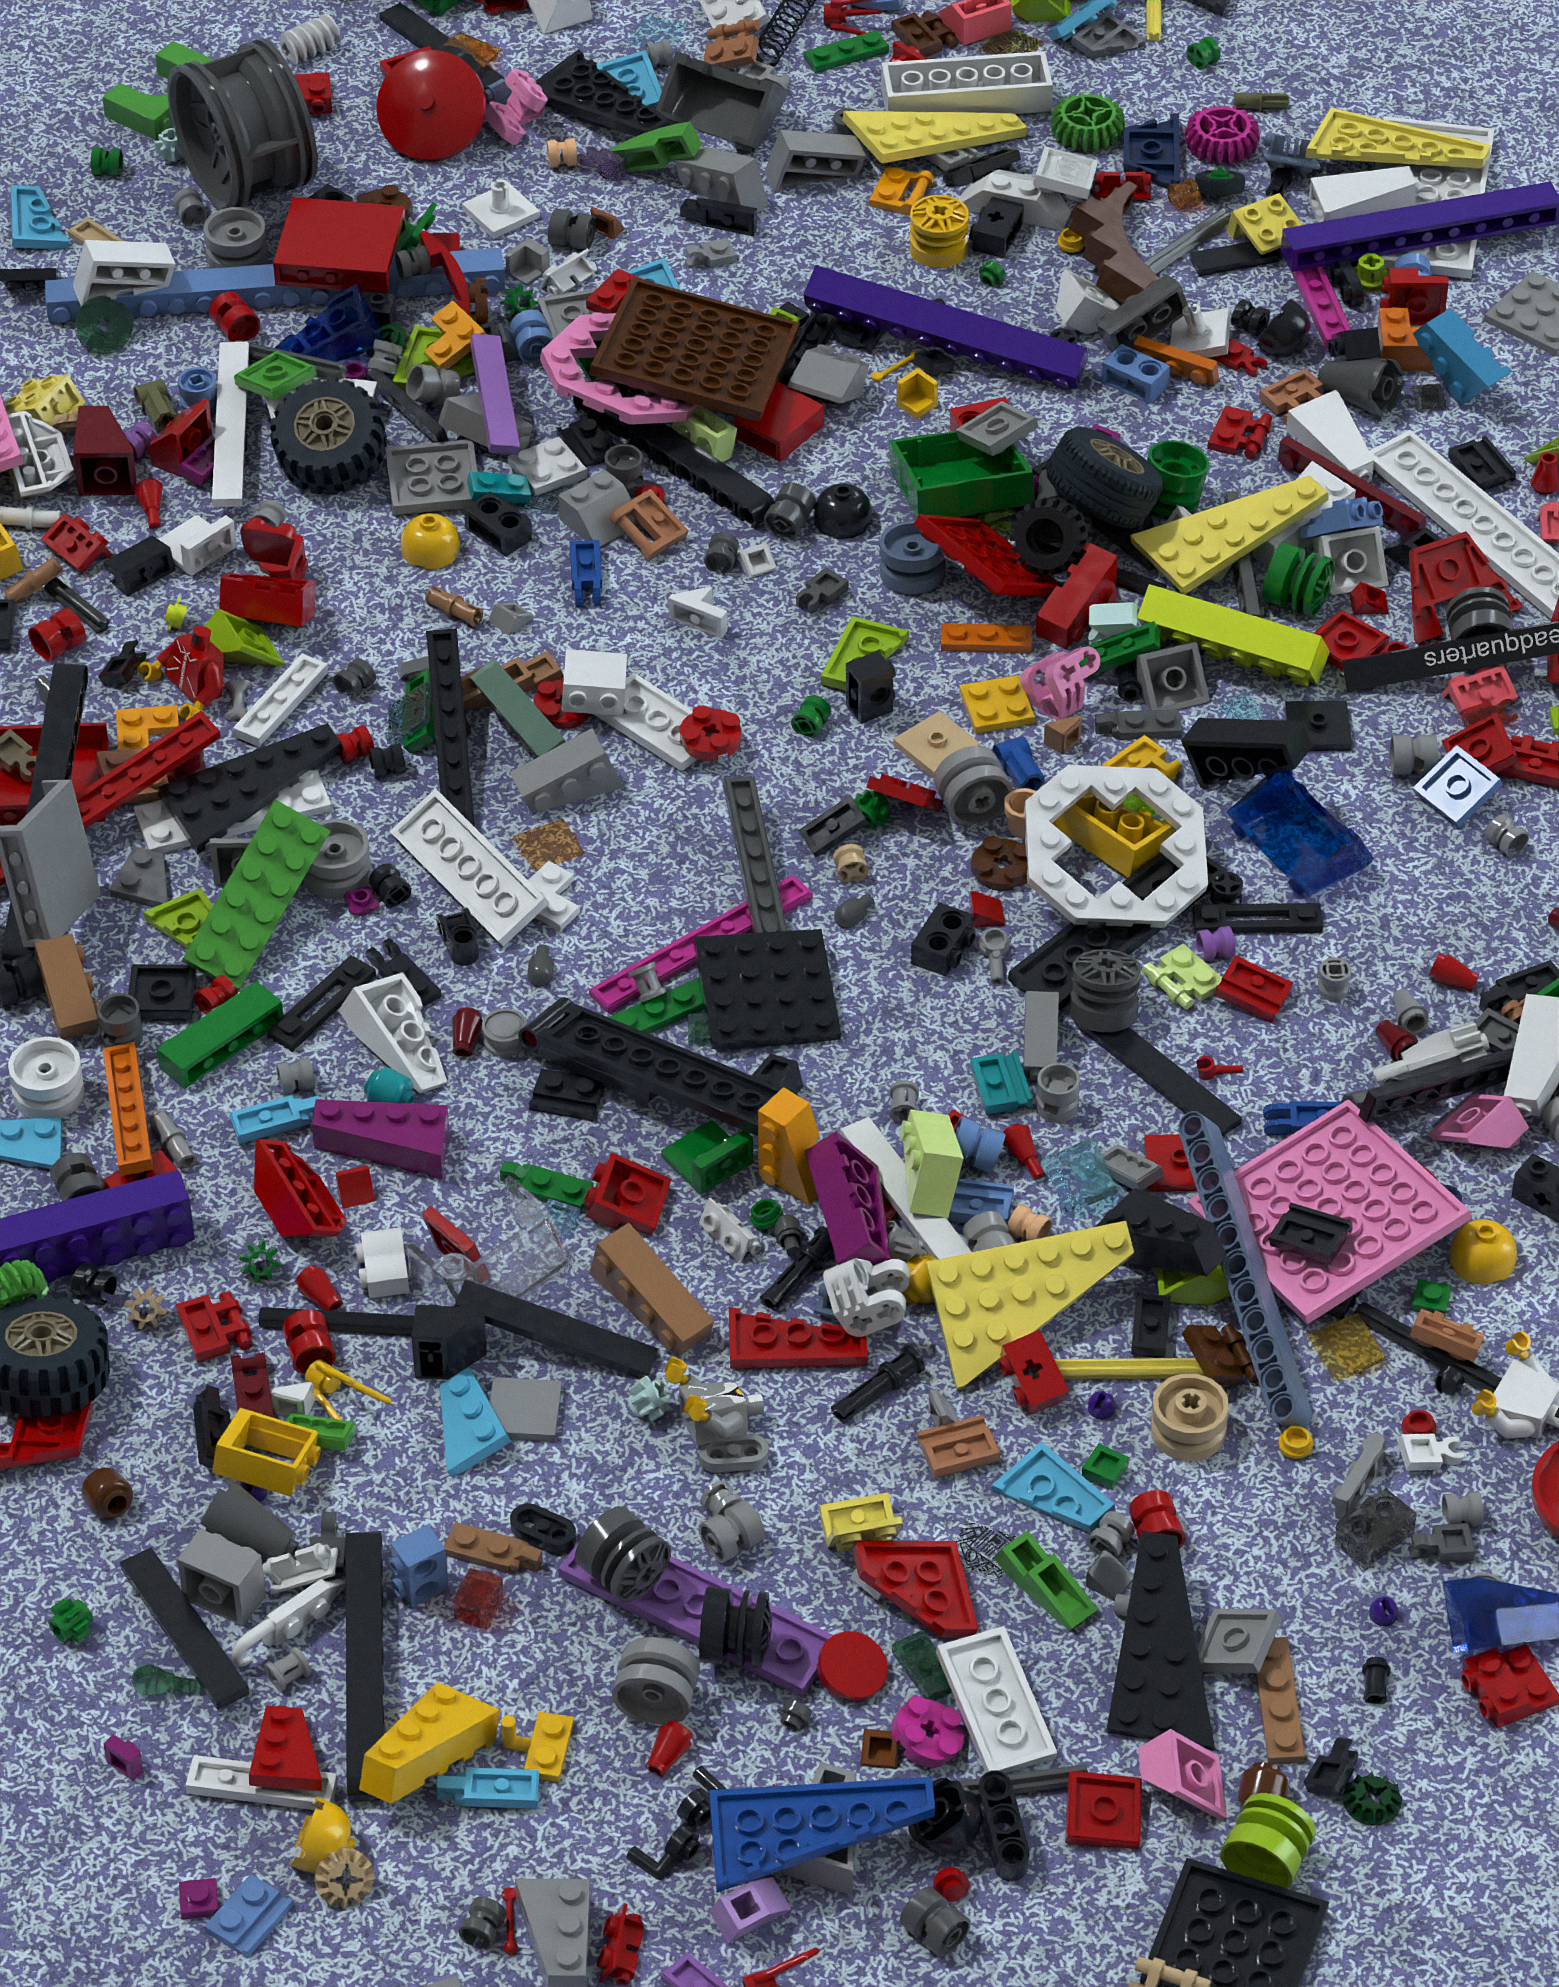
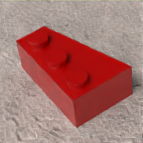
M1086 542L1082 548L1084 556L1077 566L1071 564L1068 568L1067 573L1070 574V577L1063 587H1055L1036 615L1035 635L1064 649H1067L1073 642H1079L1083 637L1085 629L1089 626V607L1093 604L1115 603L1118 595L1116 592L1118 556L1089 542Z
M226 573L220 578L219 609L243 619L250 618L256 619L259 622H274L302 627L315 616L316 581Z

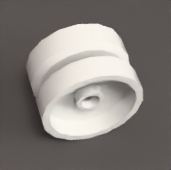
M49 1036L33 1038L22 1043L12 1052L8 1062L14 1105L20 1113L31 1119L63 1118L73 1113L81 1105L85 1091L80 1056L71 1043L61 1038Z

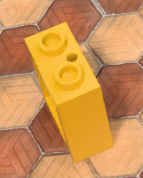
M240 1408L216 1444L212 1473L292 1497L298 1485L303 1486L305 1484L310 1466L315 1467L319 1460L321 1447L316 1446L319 1432ZM247 1444L296 1460L293 1464L244 1450L243 1448Z

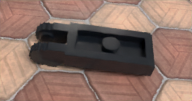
M1001 149L950 168L943 175L944 183L957 187L966 186L971 183L972 179L979 180L987 176L989 171L1012 168L1011 163L1021 160L1019 150Z
M391 938L382 942L385 953L392 958L388 962H385L382 954L377 949L371 947L366 950L367 959L378 970V974L382 978L403 972L419 995L423 1007L442 997L441 989L405 953L402 954L399 946Z

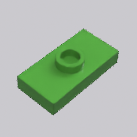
M290 1413L285 1422L318 1431L316 1446L326 1449L346 1451L356 1434V1423L351 1421Z

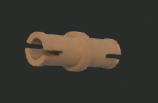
M52 556L34 571L28 570L24 573L25 577L9 589L4 590V593L8 599H15L17 606L18 603L35 591L38 593L44 589L43 585L60 573H63L64 570L56 558Z
M433 586V588L430 587L425 595V602L443 610L445 615L450 618L455 616L474 627L482 621L483 610L465 602L464 598L458 594L451 595L439 589V587Z

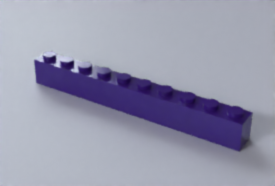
M1550 181L1282 229L1281 253L1291 272L1334 265L1335 261L1348 259L1350 262L1357 261L1367 253L1385 256L1559 225V195Z
M815 265L803 294L806 307L816 314L827 313L834 315L842 322H857L872 331L880 329L889 332L891 336L898 339L909 338L924 347L930 348L935 346L941 348L953 356L961 354L970 357L979 364L990 363L997 365L999 369L1011 373L1016 371L1023 373L1026 377L1035 381H1040L1041 379L1050 381L1054 386L1061 389L1077 388L1088 361L1087 347Z

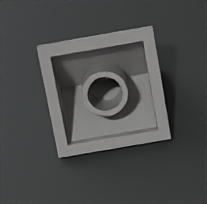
M1197 642L1137 656L1136 680L1141 684V695L1149 710L1181 709L1210 702Z

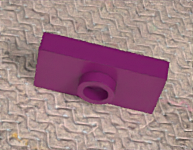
M210 436L178 465L177 473L199 486L204 485L213 476L215 438Z

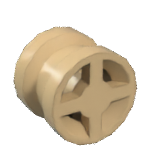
M845 844L835 850L833 860L837 867V875L840 881L846 883L866 878L869 868L861 846Z

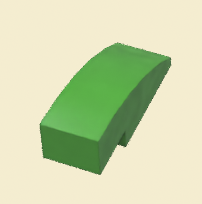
M689 121L658 128L612 147L609 150V154L620 172L629 173L666 168L671 160L692 158L702 143L692 123Z
M1028 1530L1003 1547L994 1557L1007 1575L1023 1591L1068 1630L1071 1631L1098 1610L1054 1553L1048 1556Z

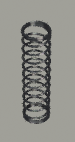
M782 0L764 29L763 34L759 37L758 46L765 55L768 54L762 49V45L773 49L777 57L774 58L777 61L769 63L770 66H777L780 58L784 55V51L787 50L788 45L799 30V26L802 25L803 20L807 17L816 0H805L808 4L807 7L795 0ZM788 2L801 6L804 9V13H800L797 9L791 7ZM785 8L797 12L801 19H796L793 15L787 13ZM784 14L789 18H793L797 25H792L783 19L781 15ZM777 21L789 24L793 31H788L780 26ZM773 27L786 31L789 38H785L780 33L775 32ZM769 33L782 37L785 44H780L777 40L771 38ZM766 40L778 43L782 50H778L774 45L766 42ZM757 52L756 61L765 62Z

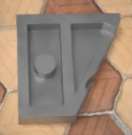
M1107 11L1072 36L1071 41L1072 46L1091 59L1141 48L1146 43L1144 37Z
M134 846L109 889L110 896L152 907L168 902L164 854Z

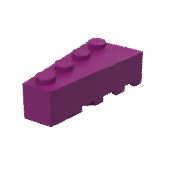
M315 1100L312 1119L315 1149L352 1158L357 1156L381 1165L386 1163L402 1167L403 1170L413 1173L419 1171L431 1174V1177L443 1180L449 1136L448 1105Z
M835 1131L805 1151L834 1249L835 1260L840 1265L858 1258L870 1261L874 1266L890 1260L879 1168L876 1163Z

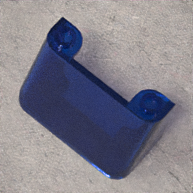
M1291 770L1267 775L1226 812L1233 822L1229 827L1241 840L1247 837L1290 879L1287 884L1299 897L1303 893L1310 897L1361 871L1374 861L1360 836L1351 828L1348 829L1345 825L1343 826L1309 793L1303 784L1294 779Z

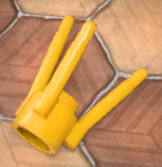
M323 1360L314 1361L306 1371L305 1381L313 1383L314 1398L319 1401L332 1419L342 1420L323 1394L326 1392L329 1394L334 1393L341 1383L386 1404L392 1402L389 1397L355 1381L354 1378L336 1370Z

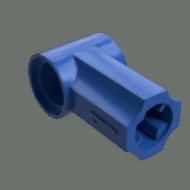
M1024 736L993 745L992 751L1001 763L1002 770L1008 772L1018 789L1038 790L1044 784L1045 776L1033 760L1030 745Z

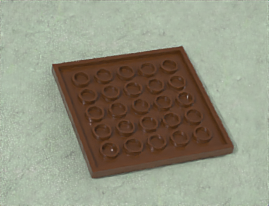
M633 277L591 364L589 375L604 381L621 383L633 389L650 391L659 396L679 399L687 404H697L712 408L716 412L737 415L745 420L760 422L797 336L800 323Z

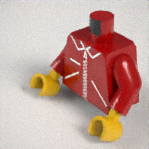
M196 626L191 634L178 636L156 657L158 660L154 664L142 662L137 669L138 673H148L144 680L155 681L161 678V669L165 667L164 674L194 703V706L186 703L179 710V716L186 720L200 712L204 706L208 708L213 700L222 696L224 656L210 641L211 630L205 626Z

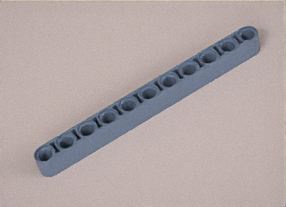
M1197 1111L1188 1112L1179 1121L1178 1132L1206 1220L1214 1224L1227 1255L1221 1262L1222 1270L1268 1413L1272 1419L1286 1428L1290 1426L1307 1428L1312 1419V1410L1221 1131L1215 1123Z

